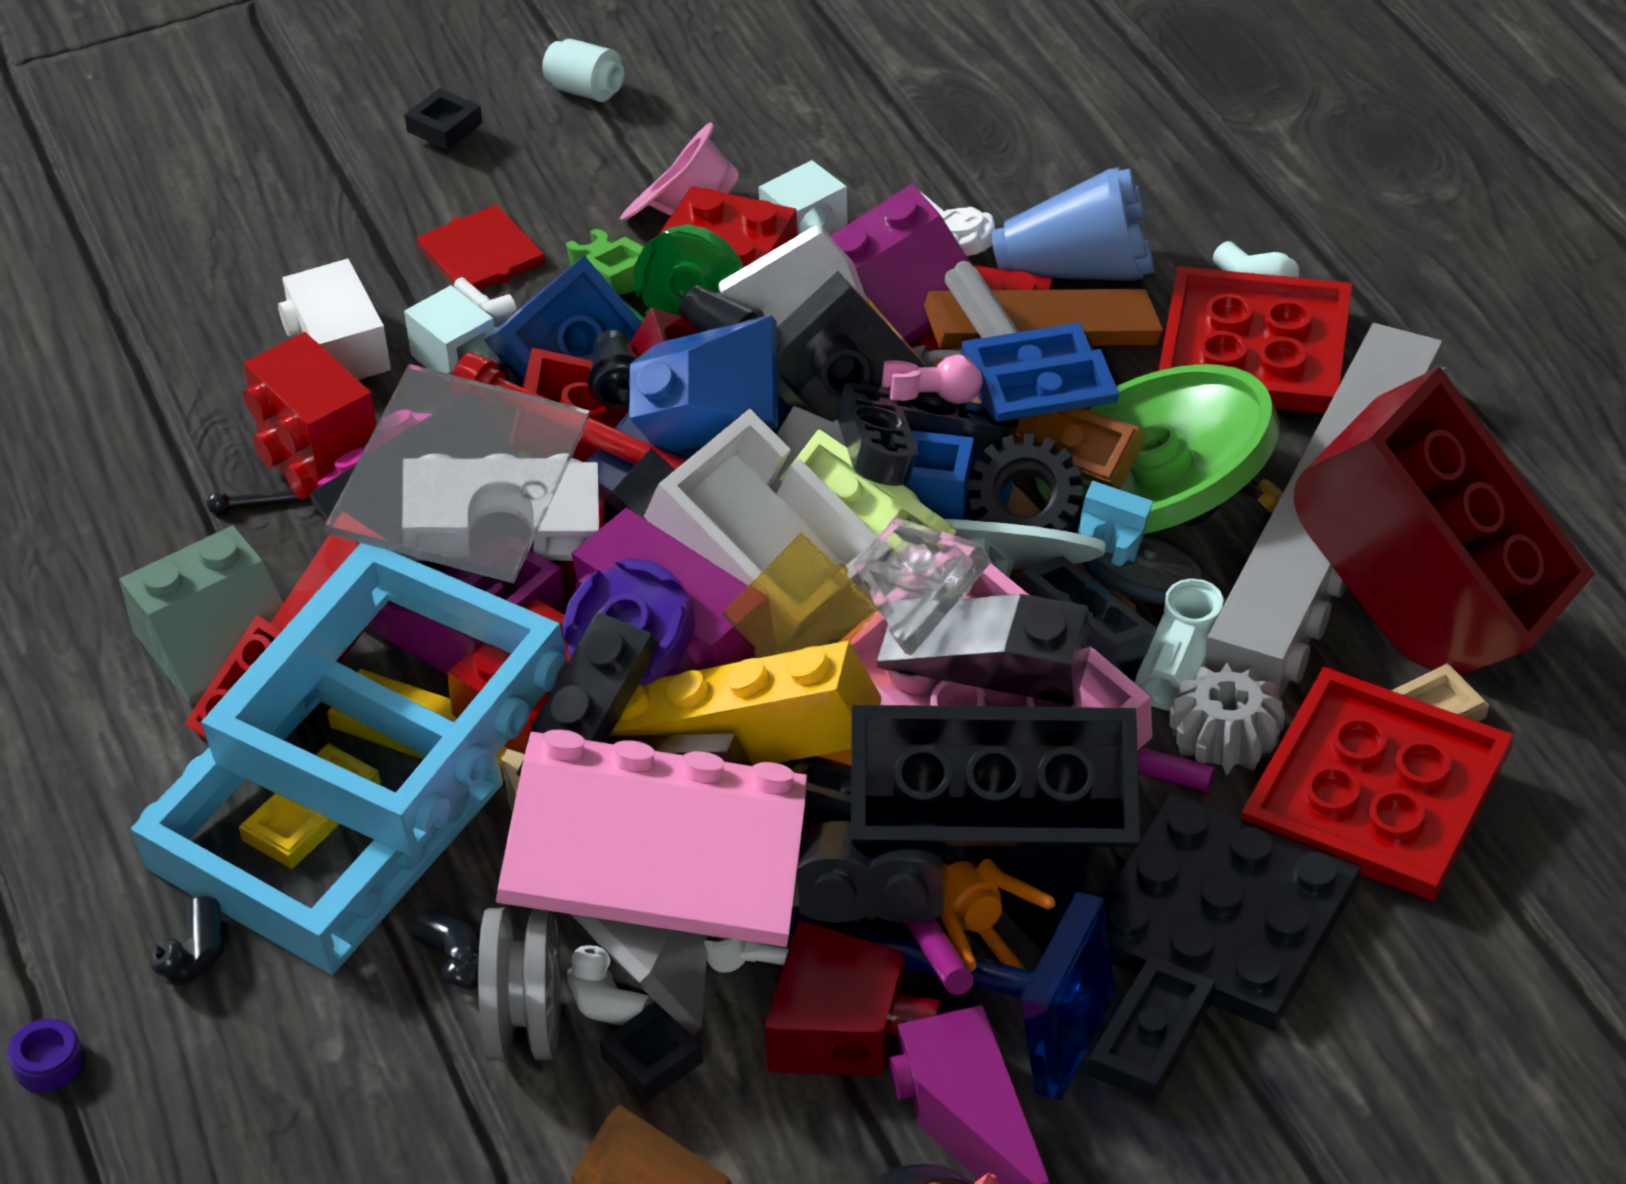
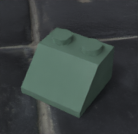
M233 525L119 578L133 633L190 706L199 702L256 615L271 622L283 605V601L263 560Z

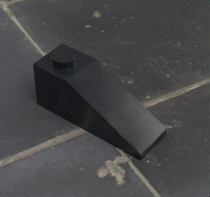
M1025 594L894 605L876 661L877 667L1075 706L1091 649L1088 606Z

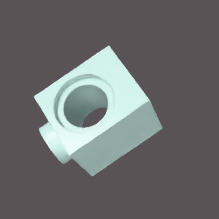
M813 160L758 187L759 200H766L773 204L797 209L798 236L817 225L822 226L829 235L848 225L846 186Z

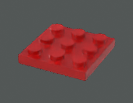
M1178 266L1159 371L1180 366L1203 364L1234 367L1255 376L1264 384L1275 409L1308 414H1325L1340 386L1352 283Z
M1323 667L1245 805L1241 820L1361 866L1360 874L1435 902L1511 752L1514 734Z

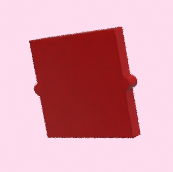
M497 204L464 218L454 217L451 223L416 237L417 246L453 285L458 278L463 277L477 290L498 282L508 283L510 277L545 263L544 253Z

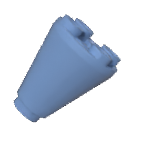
M1120 167L1108 169L1006 220L1003 228L993 229L991 232L992 244L998 269L1023 271L1033 275L1053 277V279L1123 282L1143 280V275L1154 273V262L1149 240L1144 239L1141 224H1136V221L1145 219V210L1140 188L1135 186L1131 169L1122 170Z

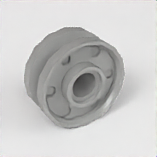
M488 908L484 911L479 943L478 993L481 1038L484 1054L488 1061H506L509 1058L516 1027H526L528 1042L535 1060H553L557 1055L561 1019V961L559 932L554 911L533 908L529 917L525 940H515L513 925L507 908Z

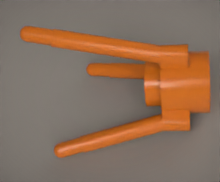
M989 858L983 860L979 866L970 861H957L948 865L944 911L940 919L951 943L970 972L975 970L977 965L963 930L977 932L1045 1018L1053 1017L1055 1015L1054 1006L992 926L997 922L1002 912L1001 895L998 887L1044 909H1052L1055 906V899L1038 888L1003 872Z

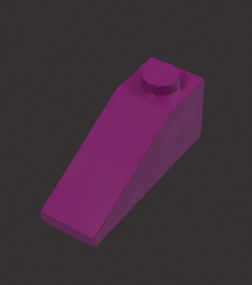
M983 1005L898 1024L899 1055L888 1058L890 1077L897 1099H910L919 1127L978 1180L985 1174L990 1173L997 1177L998 1184H1049V1179Z

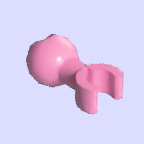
M956 354L946 357L937 367H918L913 363L899 360L885 361L881 385L885 388L891 387L890 399L911 400L916 398L919 393L937 392L940 397L948 402L962 404L970 402L979 394L983 379L981 371L969 357Z

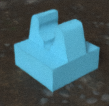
M1092 481L1085 496L1076 533L1094 537L1105 542V552L1113 554L1111 564L1122 566L1127 560L1134 562L1143 539L1153 501Z

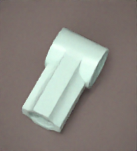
M1185 579L1173 584L1166 592L1164 614L1135 679V684L1151 696L1152 707L1170 711V708L1174 706L1176 691L1180 688L1181 680L1194 679L1200 666L1205 667L1207 636L1220 614L1224 602L1221 591L1212 583L1201 579Z

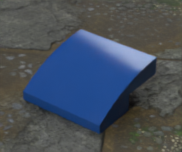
M1081 323L962 341L961 355L969 357L982 373L983 384L977 396L986 411L996 422L1118 402L1119 392L1101 349L1091 350Z

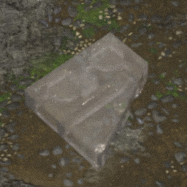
M894 517L853 565L861 580L869 589V594L874 604L890 627L888 630L905 654L912 656L959 599L963 598L971 590L974 582L992 560L978 542Z

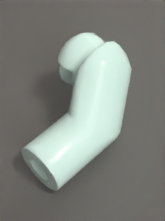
M1227 241L1218 246L1213 255L1214 264L1224 271L1299 278L1300 270L1298 264L1284 253L1272 252L1248 256L1235 243Z

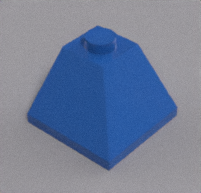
M584 255L519 308L485 338L484 342L503 363H506L507 368L523 385L532 348L573 357L585 356L594 353V341L597 336L605 331L614 330L623 333L630 344L642 321Z
M772 315L659 342L630 364L629 418L653 446L664 451L673 453L704 446L748 409H751L771 430L778 428L777 321Z

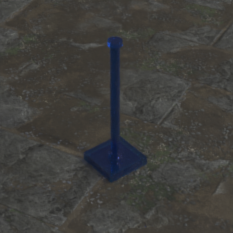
M1077 891L1035 972L976 956L974 958L977 966L975 970L971 971L974 979L972 986L1021 998L1035 1093L1058 1100H1063L1115 995L1104 898ZM792 909L789 930L790 938L793 937L798 920L810 922L898 950L906 957V968L938 976L920 946L914 940L845 922L829 923L817 921L800 914L799 910Z

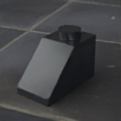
M982 846V861L988 858L991 859L1003 872L1038 888L1055 899V906L1052 909H1044L998 887L1001 895L1002 909L1064 975L1076 970L1080 950V933L1084 927L1089 898L1090 866L1093 858L1092 847Z

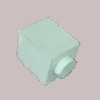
M450 285L404 311L411 356L448 386H450L448 372L454 371L459 360L468 352H475L499 363L498 356L484 342V339L495 331L493 317Z

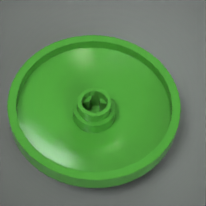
M1188 365L1149 373L1116 386L1119 392L1118 402L1092 406L1090 411L1139 427L1147 436L1120 488L1122 491L1153 501L1144 534L1184 523L1208 512L1235 495L1267 463L1274 451L1279 436L1278 415L1264 384L1246 371L1223 365ZM1035 476L1037 488L1047 507L1051 498L1050 488L1042 479ZM1083 487L1084 500H1085V496H1086V494H1087V492H1088V489H1085V488ZM1076 521V523H1075V532H1076L1077 526H1078V522H1077V521Z

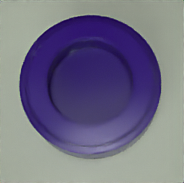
M41 1019L27 1024L16 1032L9 1042L7 1058L15 1080L22 1087L31 1091L46 1092L65 1086L78 1075L84 1063V1052L78 1033L73 1026L59 1019Z

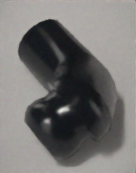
M431 908L423 909L414 923L413 938L450 956L442 969V977L445 981L469 991L475 989L478 986L480 931L470 924Z

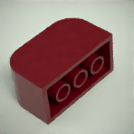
M1440 366L1376 397L1301 473L1294 487V504L1297 516L1309 537L1390 643L1409 660L1430 671L1449 664L1458 674H1464L1529 651L1595 575Z

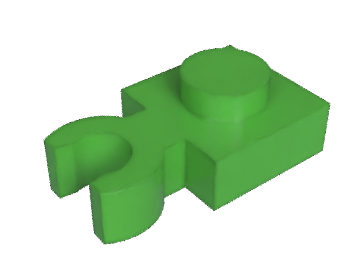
M600 229L590 231L591 244L579 245L572 240L566 243L571 265L585 255L618 295L635 291L634 268L643 246L627 237L611 243L609 242L608 234Z

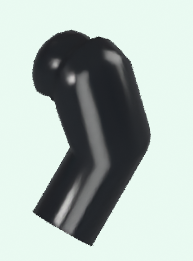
M201 896L190 900L186 905L187 937L181 943L176 939L164 940L166 950L158 945L153 949L150 956L151 969L161 976V980L165 984L172 986L187 985L221 957L223 953L221 907L216 899Z

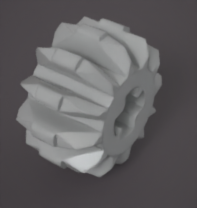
M1226 662L1221 672L1215 673L1200 666L1194 679L1181 680L1180 688L1176 691L1174 706L1170 708V727L1172 728V735L1176 737V744L1179 746L1180 755L1195 756L1197 762L1206 765H1221L1226 775L1229 774L1234 765L1240 764L1248 770L1254 771L1260 758L1273 757L1274 751L1279 744L1280 731L1284 729L1285 710L1282 709L1283 701L1277 699L1278 694L1275 691V683L1272 681H1258L1254 667L1243 673L1232 672L1228 662Z

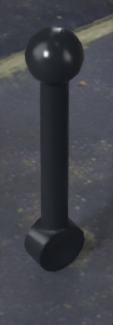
M293 490L228 496L224 492L217 491L208 497L207 507L211 513L222 515L230 508L304 502L311 499L310 496L300 499Z

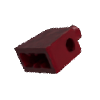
M798 920L764 1026L767 1070L777 1073L878 1076L887 1069L888 1058L891 1055L895 1037H898V1024L940 1015L942 1013V1001L906 994V957L900 951L810 922Z

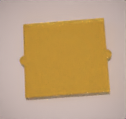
M801 532L721 615L756 648L755 656L762 658L802 650L810 646H823L848 640L850 642L881 608L847 576L848 569L844 564L836 566Z

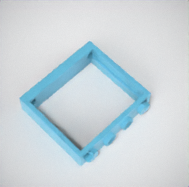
M363 540L201 721L216 765L413 858L436 828L443 829L449 818L450 811L470 787L477 786L484 779L490 762L507 741L516 738L523 731L529 714L537 706V702L547 691L551 692L568 663L560 623L367 540ZM388 601L511 653L396 793L272 735Z
M335 661L272 735L285 740L320 702H323L426 757L454 722ZM210 747L188 764L183 775L157 802L151 803L145 808L139 820L130 830L145 868L194 897L207 896L216 899L220 903L223 914L333 976L503 785L497 756H495L490 762L484 779L477 786L470 787L450 811L449 818L443 829L436 828L413 858L373 840L312 908L303 905L190 841L195 833L247 780L216 765Z

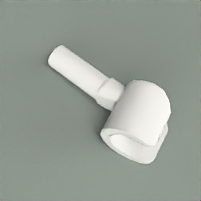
M463 277L458 278L454 283L455 289L493 317L495 330L517 310L516 304L509 294L490 300Z
M710 936L711 941H705L704 943L708 952V963L714 970L722 973L738 969L745 961H761L784 965L789 948Z

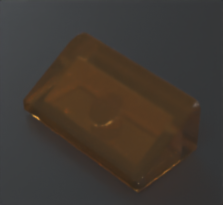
M620 1105L606 1118L571 1176L572 1184H732L724 1173Z

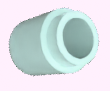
M566 39L562 42H553L548 47L543 58V76L546 81L552 83L555 89L599 102L607 101L621 88L624 80V67L621 63V58L613 49L575 39Z

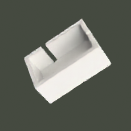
M748 409L658 484L644 517L648 522L767 597L774 646L777 653L781 654L817 623L825 610L829 612L868 578L887 545L801 459L790 467L778 492L775 493L769 486L777 477L791 449L751 409Z

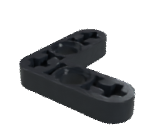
M861 381L845 384L836 416L853 469L856 473L875 483L890 486H901L909 483L918 451L911 431L974 438L973 453L984 455V450L991 444H993L996 450L1002 448V438L1013 435V439H1015L1019 425L1017 419L996 422L986 411L983 404L966 402L955 404L946 401L940 396L927 393H919L916 398L911 400L890 399L891 387L885 388L880 384Z

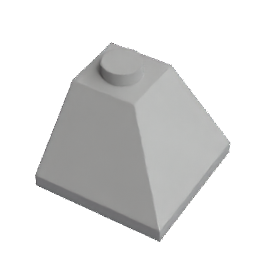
M570 914L609 956L688 1033L694 1036L702 1028L708 953L704 943L709 940V935Z

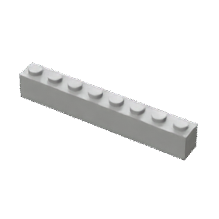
M1372 323L1207 636L1205 668L1215 673L1221 672L1226 662H1228L1232 672L1243 673L1254 667L1258 681H1272L1275 683V691L1278 694L1277 699L1281 700L1290 681L1296 683L1301 681L1310 655V645L1308 643L1311 638L1318 640L1322 638L1331 613V603L1329 601L1332 596L1341 598L1347 585L1309 537L1297 516L1294 504L1296 481L1301 473L1376 397L1439 367L1442 340ZM1440 366L1447 376V367Z

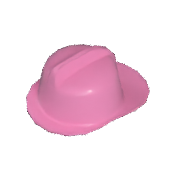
M712 122L705 125L688 143L673 165L633 201L621 215V222L628 220L647 205L671 216L691 186L729 193L737 182L739 174L737 169L709 139L714 129Z

